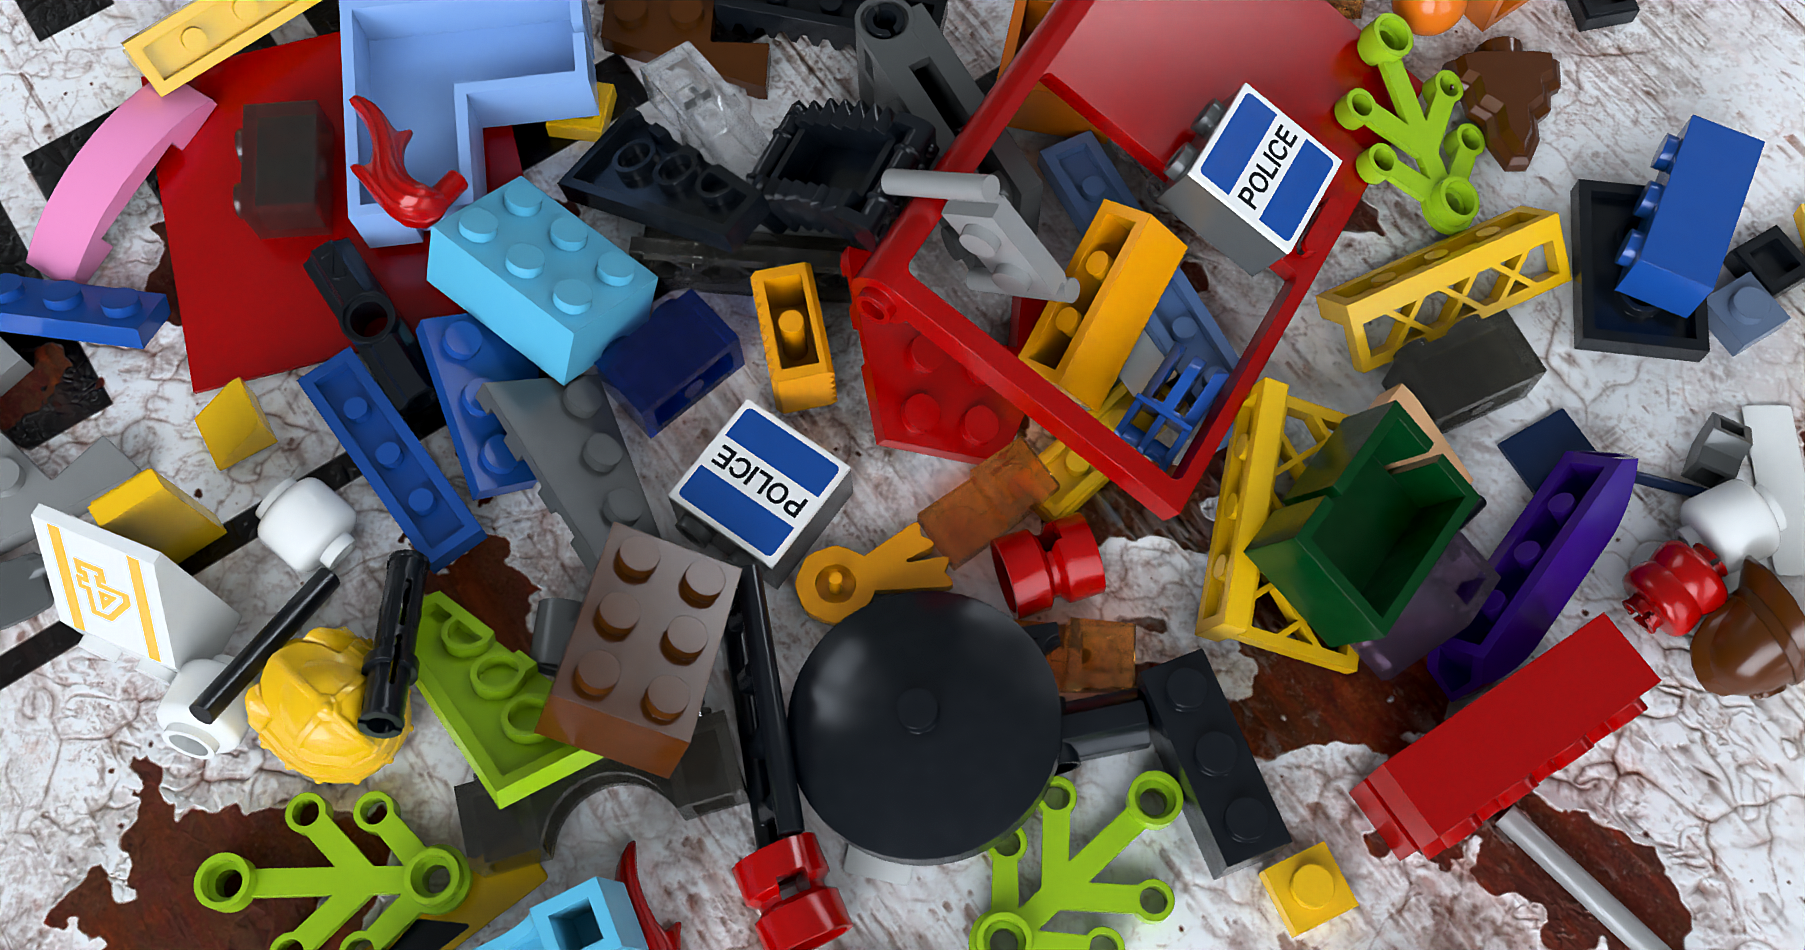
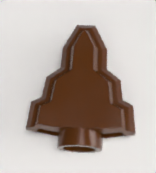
M1495 37L1478 45L1474 52L1465 53L1455 60L1444 63L1441 70H1450L1460 78L1464 89L1460 102L1465 118L1482 127L1486 148L1504 172H1525L1540 141L1538 123L1549 115L1551 111V96L1557 94L1561 88L1560 62L1553 59L1552 53L1524 51L1521 41L1515 37ZM1450 85V90L1454 89V85Z

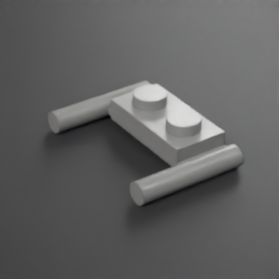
M889 168L883 173L881 186L888 195L948 199L941 214L959 234L961 245L969 252L975 254L987 267L970 268L966 276V284L969 290L1065 303H1074L1080 293L1079 281L1074 277L1065 276L1066 273L1006 197L999 194L1000 183L995 175Z

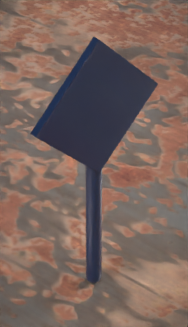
M1563 408L1497 445L1533 495L1536 494L1565 451H1596ZM1639 471L1636 472L1634 482L1635 484L1691 498L1709 490L1708 488Z

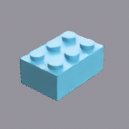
M519 176L432 225L426 280L565 386L646 329L658 276L526 178Z

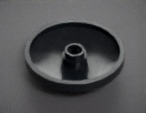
M916 591L892 595L870 603L844 618L819 641L805 661L794 684L787 714L797 783L810 806L838 837L852 847L881 860L902 865L933 866L958 862L985 852L1008 838L1025 823L1045 797L1059 764L1063 742V714L1058 687L1050 665L1033 638L1017 622L997 608L975 598L945 591Z

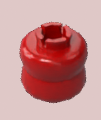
M1668 540L1653 552L1648 561L1634 566L1623 576L1622 584L1629 599L1623 600L1622 605L1629 615L1635 612L1639 614L1633 620L1648 633L1654 634L1656 629L1659 628L1670 636L1680 637L1690 632L1702 616L1715 611L1727 601L1728 590L1722 577H1726L1728 571L1722 561H1718L1714 565L1710 563L1717 556L1703 544L1695 543L1693 548L1681 541Z

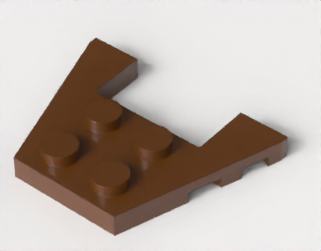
M605 0L600 36L605 51L668 71L671 70L672 66L700 74L703 82L719 87L722 86L723 82L745 88L747 96L757 99H768L771 66L769 43L714 42L716 26L715 0Z

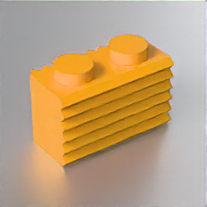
M800 262L755 271L750 280L776 410L786 414L834 404L838 401L835 372L811 264Z

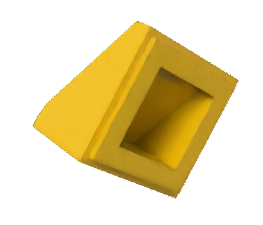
M240 377L229 382L194 418L216 467L220 471L278 442L255 393Z

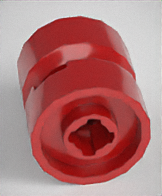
M1080 512L1044 522L1038 535H1034L1028 529H1022L990 540L991 556L997 579L1006 604L1016 620L1051 610L1054 599L1059 596L1066 602L1073 603L1105 592V573L1098 546L1086 519Z
M805 832L774 842L746 856L732 868L747 908L758 909L761 913L754 927L764 950H814L840 937L853 927L838 888L825 886L824 879L830 872V869L814 832ZM795 885L799 893L783 900L780 892Z

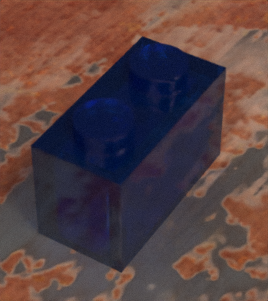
M690 288L677 299H669L660 304L652 313L650 320L632 334L618 337L612 341L603 351L601 358L594 362L604 389L643 432L652 439L744 366L745 361L739 336Z

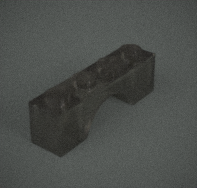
M701 707L691 743L669 779L604 757L502 809L498 808L475 773L473 774L474 781L454 786L468 865L471 870L484 878L553 860L559 833L568 816L585 799L607 788L638 786L652 790L672 803L685 821L749 803L747 785L730 721L725 710L712 713L710 707Z

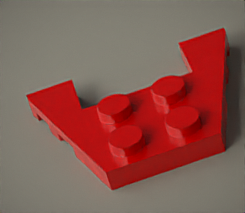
M848 246L841 253L840 267L842 277H847L852 298V304L849 306L853 329L858 330L865 362L861 366L876 445L989 468H995L1003 464L1025 413L909 323L878 324L866 318L856 307V298L852 293L851 283L872 252ZM1012 296L1008 346L1001 345L1016 357L1021 353L1049 300Z

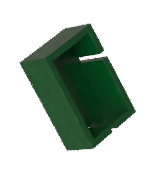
M1397 400L1343 418L1281 502L1286 507L1273 511L1243 551L1329 647L1385 638L1480 498V495L1443 453L1386 471L1383 466L1428 453L1434 445L1433 441Z

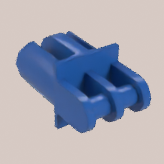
M1177 341L1141 394L1137 393L1134 402L1114 430L1116 435L1143 456L1146 455L1160 464L1159 468L1165 473L1187 440L1190 439L1193 430L1230 376V374L1218 368L1184 418L1177 411L1199 380L1207 364L1205 360L1196 355L1163 403L1155 399L1187 347ZM1141 410L1156 419L1147 433L1132 424ZM1164 425L1180 434L1171 448L1155 439Z

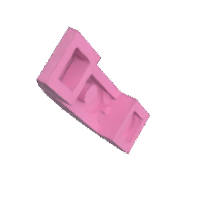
M150 82L135 92L92 134L64 172L36 226L26 263L54 281L70 280L79 284H87L113 248L102 237L168 147L172 144L183 150L202 127L217 104L187 84H183L163 97L156 92Z

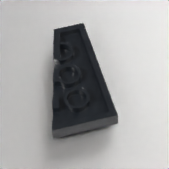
M631 105L557 183L569 201L734 254L772 211L763 192L719 163L711 165L705 161L699 150L688 143L684 146L672 138L669 130L658 123L649 124L645 121L642 113Z

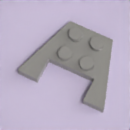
M0 336L1 397L34 368ZM0 429V556L37 538L31 514L38 503L68 515L73 514L78 518L90 512L87 507L91 505L92 501L142 472V470L103 435L54 479H51Z

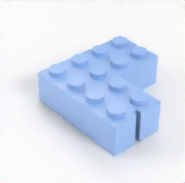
M339 0L348 218L369 248L424 242V231L431 232L432 226L428 228H410L393 219L375 201L369 191L352 172L350 166L353 164H368L372 152V143L368 129L349 101L354 95L364 97L376 104L396 131L412 130V138L405 149L404 165L407 173L413 179L432 187L449 170L457 171L466 179L468 189L446 210L441 220L487 195L483 128L600 115L596 69L593 62L595 56L591 13L587 0Z

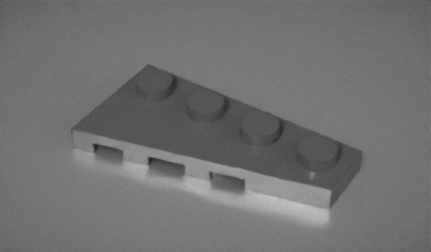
M599 374L577 376L565 386L554 378L482 383L475 396L487 415L494 413L507 432L503 441L517 462L521 460L526 461L542 486L538 491V495L551 514L557 512L572 532L574 538L570 544L591 576L614 521L661 538Z

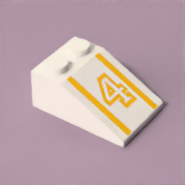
M38 503L31 517L61 622L83 635L78 644L79 647L114 663L117 662L122 653L140 660L135 670L169 686L177 672L180 671L187 661L200 658L212 660L215 655L223 652L243 616L162 552Z

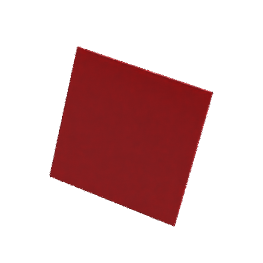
M340 31L230 56L185 83L212 99L217 106L183 150L172 144L168 147L157 162L156 171L192 387L195 394L225 387L229 382L238 377L246 382L323 363L349 346L356 354H359L355 345L342 332L338 319L303 267V264L311 256V251L329 240L337 241L347 237L351 239L395 307L407 320L416 339L418 337L415 330L422 319L468 313L426 280L431 238L430 231H424V242L369 248L348 218ZM145 76L141 77L142 87H144L149 81ZM512 125L483 128L487 194L519 176L524 177ZM377 318L369 323L364 337H372L379 334L385 328L387 318Z

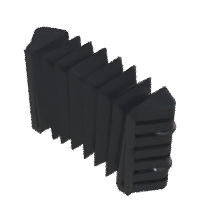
M829 98L824 107L813 100L808 108L798 100L791 105L779 127L772 131V139L752 172L747 173L746 182L763 192L772 211L760 225L769 229L772 233L782 235L788 227L796 233L801 226L807 231H811L814 228L818 233H822L826 228L833 235L838 233L843 239H848L853 244L859 241L869 252H873L912 199L911 196L886 194L881 186L883 173L889 168L929 170L940 150L936 144V128L927 120L910 113L898 111L896 114L888 106L882 110L878 104H873L870 108L861 99L855 107L847 99L842 100L840 105H838L834 99Z

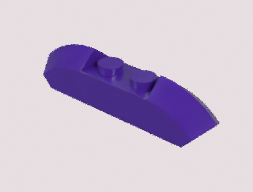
M1587 450L1565 451L1429 642L1427 669L1451 702L1463 700L1487 688L1516 669L1535 650L1617 530L1631 497L1639 458L1625 453Z

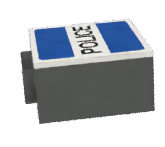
M1244 83L1222 103L1216 98L1210 100L1196 116L1190 128L1197 134L1191 144L1188 141L1185 142L1165 165L1163 173L1169 179L1156 198V201L1253 277L1292 251L1340 167L1342 160L1249 84Z
M747 398L668 494L677 519L675 527L686 539L702 549H705L709 543L728 555L726 559L728 564L736 567L751 564L760 565L763 580L778 590L853 494L851 467Z

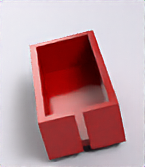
M1603 612L1391 757L1348 793L1399 861L1419 849L1426 859L1430 860L1446 848H1451L1484 825L1483 822L1500 810L1506 809L1540 785L1539 782L1592 749L1596 742L1611 732L1617 731L1646 711L1648 706L1640 696L1662 680L1605 612Z

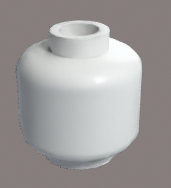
M291 477L285 479L270 491L255 512L256 516L260 519L257 529L258 538L261 543L297 572H310L322 564L332 570L352 552L357 544V540L351 536L357 522L356 510L317 478L307 477L298 482Z
M1732 479L1684 501L1680 508L1682 527L1674 531L1675 540L1681 541L1693 548L1695 543L1703 544L1717 556L1710 563L1714 565L1718 561H1722L1728 574L1741 570V565L1747 555H1751L1757 561H1760L1776 553L1781 542L1780 533L1786 530L1787 523L1780 505L1768 489L1760 484L1751 486L1743 480Z
M218 654L212 660L203 658L190 660L177 672L156 710L158 723L164 729L162 734L163 740L172 748L194 758L212 759L216 753L231 752L242 743L250 728V725L247 723L248 714L244 698L248 689L257 684L254 680L244 688L210 725L198 721L189 710V706L235 657Z

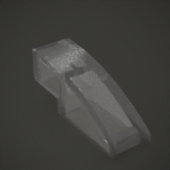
M686 41L639 67L649 102L679 132L682 145L690 144L699 150L705 161L711 165L719 163L746 181L747 173L752 172L770 141L734 91L706 58L689 41Z

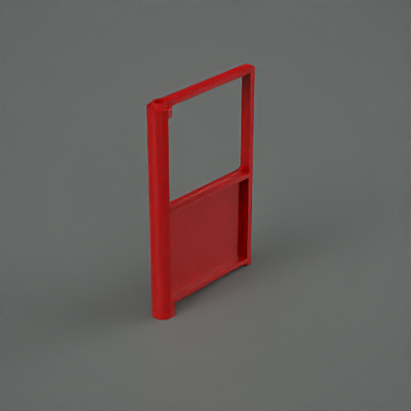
M1055 0L932 170L974 173L1038 81L1165 184L1169 177L1163 173V169L1173 154L1185 142L1188 141L1191 144L1197 133L1190 126L1199 112L1213 98L1222 103L1244 83L1249 84L1342 160L1340 167L1292 251L1269 266L1285 282L1172 477L910 273V261L942 218L941 212L948 199L912 197L852 280L851 289L856 298V307L866 318L878 324L908 322L1160 519L1165 521L1179 515L1369 185L1357 172L1356 159L1358 155L1376 143L1392 145V143L1365 125L1357 130H1348L1335 117L1334 106L1336 101L1354 88L1366 90L1372 95L1378 105L1398 117L1379 68L1366 64L1358 53L1357 43L1360 39L1361 30L1326 0ZM1405 68L1418 99L1422 92L1423 82ZM1318 207H1321L1315 219L1313 220L1311 226L1309 227L1308 231L1301 241V248L1299 252H1297L1296 246L1298 241L1300 240L1301 236L1306 230L1308 224L1313 218Z

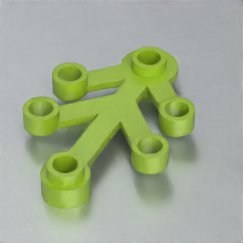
M1383 13L1362 29L1357 43V50L1361 59L1366 64L1379 68L1398 117L1378 105L1372 95L1361 88L1352 89L1336 101L1334 106L1335 117L1348 130H1357L1365 125L1413 157L1421 172L1419 173L1399 161L1395 151L1387 144L1376 143L1359 154L1356 159L1357 172L1366 183L1378 185L1387 180L1420 202L1424 218L1436 231L1445 235L1460 233L1471 225L1473 218L1479 211V197L1477 191L1469 182L1476 156L1484 151V136L1474 124L1463 123L1444 137L1454 103L1462 98L1464 92L1460 78L1450 70H1441L1423 83L1422 95L1428 104L1423 114L1401 60L1413 47L1412 31L1407 22L1397 14ZM1450 85H1454V89L1450 90ZM1442 140L1444 150L1450 158L1446 169L1439 154Z
M1157 770L1147 771L1137 776L1126 793V808L1069 861L1070 814L1077 803V791L1068 779L1062 776H1054L1049 788L1056 787L1062 789L1067 794L1069 802L1065 808L1054 810L1046 805L1043 798L1037 807L1038 812L1042 815L1041 888L1019 908L1018 863L1023 859L1028 846L1026 833L1020 827L1012 834L1019 841L1017 853L1012 856H1003L994 847L986 851L992 861L991 909L980 915L974 922L969 935V950H992L990 939L995 933L1000 931L1008 932L1015 938L1017 943L1016 950H1090V943L1096 937H1106L1112 941L1115 950H1125V944L1121 935L1110 927H1096L1087 935L1041 931L1040 929L1060 910L1134 914L1141 922L1151 925L1164 921L1174 909L1175 897L1169 885L1162 880L1147 879L1139 885L1092 883L1090 881L1145 829L1161 830L1174 822L1182 810L1184 801L1179 783L1171 775ZM1148 792L1159 795L1164 802V811L1157 815L1145 812L1140 804L1141 795ZM1153 889L1163 896L1165 906L1161 913L1151 914L1142 908L1140 895L1144 890Z
M382 791L367 792L357 800L353 809L354 821L359 828L369 834L380 836L402 862L403 866H375L333 820L334 811L330 802L316 793L304 792L296 795L288 803L285 811L286 823L293 831L309 837L335 867L256 869L251 861L228 852L218 853L205 860L197 870L194 878V893L201 904L223 913L240 911L247 907L254 898L330 897L296 930L278 936L271 944L269 950H287L295 942H300L303 950H318L373 896L400 895L366 931L359 930L349 934L342 941L339 950H355L361 942L370 940L374 950H388L387 948L423 913L438 916L457 909L466 900L471 891L473 870L468 858L458 849L446 844L426 846L401 819V809L398 802ZM385 802L387 805L385 818L377 824H369L367 819L369 809L376 803ZM317 803L319 807L317 819L308 826H302L300 815L303 809L310 804ZM439 869H447L450 875L447 887L441 892L432 893L429 889L431 875ZM240 873L242 885L239 891L234 896L226 897L224 893L225 882L233 874Z

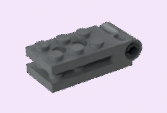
M866 0L859 6L855 14L860 99L870 108L873 104H878L882 110L888 106L896 114L898 111H904L930 122L936 128V144L940 148L928 170L932 171L985 96L922 3L910 7L904 0ZM1005 128L974 173L995 175L1000 183L999 194L1006 197L1037 236L1043 182ZM942 216L939 220L942 227L941 236L950 256L955 261L962 259L969 270L972 267L987 268L975 254L969 252L961 245L959 234Z

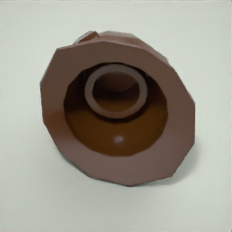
M1747 555L1741 565L1738 588L1728 595V600L1721 607L1711 612L1703 620L1690 645L1691 666L1698 682L1706 691L1720 696L1736 695L1749 696L1751 699H1762L1783 692L1787 688L1786 684L1793 686L1805 680V616L1794 597L1773 572L1751 555Z

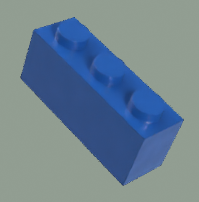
M1696 115L1691 116L1677 136L1667 133L1661 141L1650 166L1653 169L1659 170L1656 181L1650 180L1646 184L1633 210V215L1641 218L1638 229H1630L1615 258V263L1623 266L1615 290L1687 319L1713 291L1765 141Z

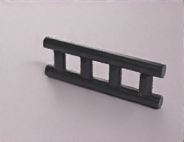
M751 564L739 567L742 568V572L724 629L723 638L756 848L759 850L782 840L783 837L805 832V825L762 570L760 565Z

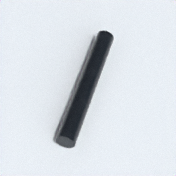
M320 568L189 706L191 714L204 724H212L266 666L271 655L281 649L340 586V580L337 575L329 569Z

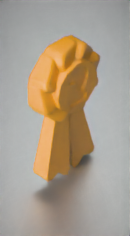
M914 522L864 556L838 545L813 552L805 558L797 573L795 588L801 606L805 609L808 617L836 626L850 614L870 604L874 594L949 591L953 589L952 579L946 574L949 558L942 556L916 561L931 554L934 542L921 536L920 525L918 522Z

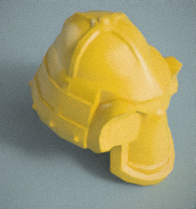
M346 626L337 629L317 627L310 630L305 637L289 640L281 649L273 653L262 670L260 682L248 689L244 699L248 714L247 723L259 734L258 738L261 741V748H268L285 763V769H293L314 779L316 784L327 782L359 785L363 779L376 773L386 764H392L394 762L393 757L401 749L409 732L414 730V726L411 724L412 709L409 697L412 691L409 688L404 715L405 726L400 735L381 739L362 733L357 727V722L362 710L367 677L361 674L364 656L373 649V640L370 638L365 639L362 636L357 637Z

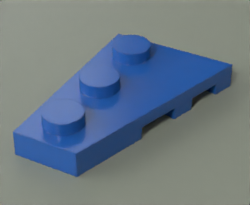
M470 313L422 319L415 331L472 500L475 501L533 488L538 482L537 478L525 460L516 461L503 441L507 432L494 413L488 415L485 413L475 396L484 382L539 379V367Z

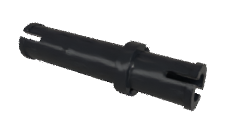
M404 549L391 553L389 560H387V575L379 608L373 649L368 651L363 659L361 674L367 677L357 727L365 735L374 738H393L402 733L405 726L404 715L409 687L418 679L420 662L414 654L419 624L421 622L426 580L431 562L427 556L415 550Z

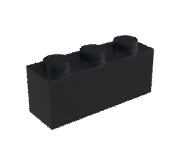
M1203 648L1139 672L1133 688L1138 689L1139 695L1144 701L1149 720L1150 739L1165 772L1171 775L1182 789L1184 798L1183 813L1213 880L1279 854L1293 841Z

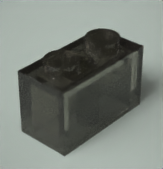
M317 100L243 104V128H238L235 133V148L241 162V182H237L234 185L233 202L239 218L244 219L260 239L333 234L335 128Z
M1504 309L1484 319L1479 314L1470 315L1454 324L1445 336L1428 342L1426 337H1421L1407 343L1393 355L1395 361L1381 384L1387 391L1403 383L1419 400L1441 434H1445L1525 398L1546 373L1547 369L1508 311Z

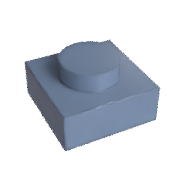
M1751 272L1746 273L1707 296L1709 330L1732 357L1776 332L1791 319Z

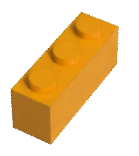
M1104 198L1065 270L1066 277H1074L1079 281L1080 293L1074 303L1048 301L1018 358L1071 400L1099 412L1188 246L1152 214Z

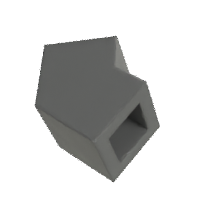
M1712 412L1693 441L1680 476L1710 489L1723 482L1735 479L1743 459L1753 446L1752 429Z

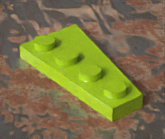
M441 591L424 597L414 654L420 662L418 679L415 685L499 809L604 758L603 756L534 733L552 684L549 679L538 672L537 662L520 650H517L515 653L508 650L496 641L495 632Z

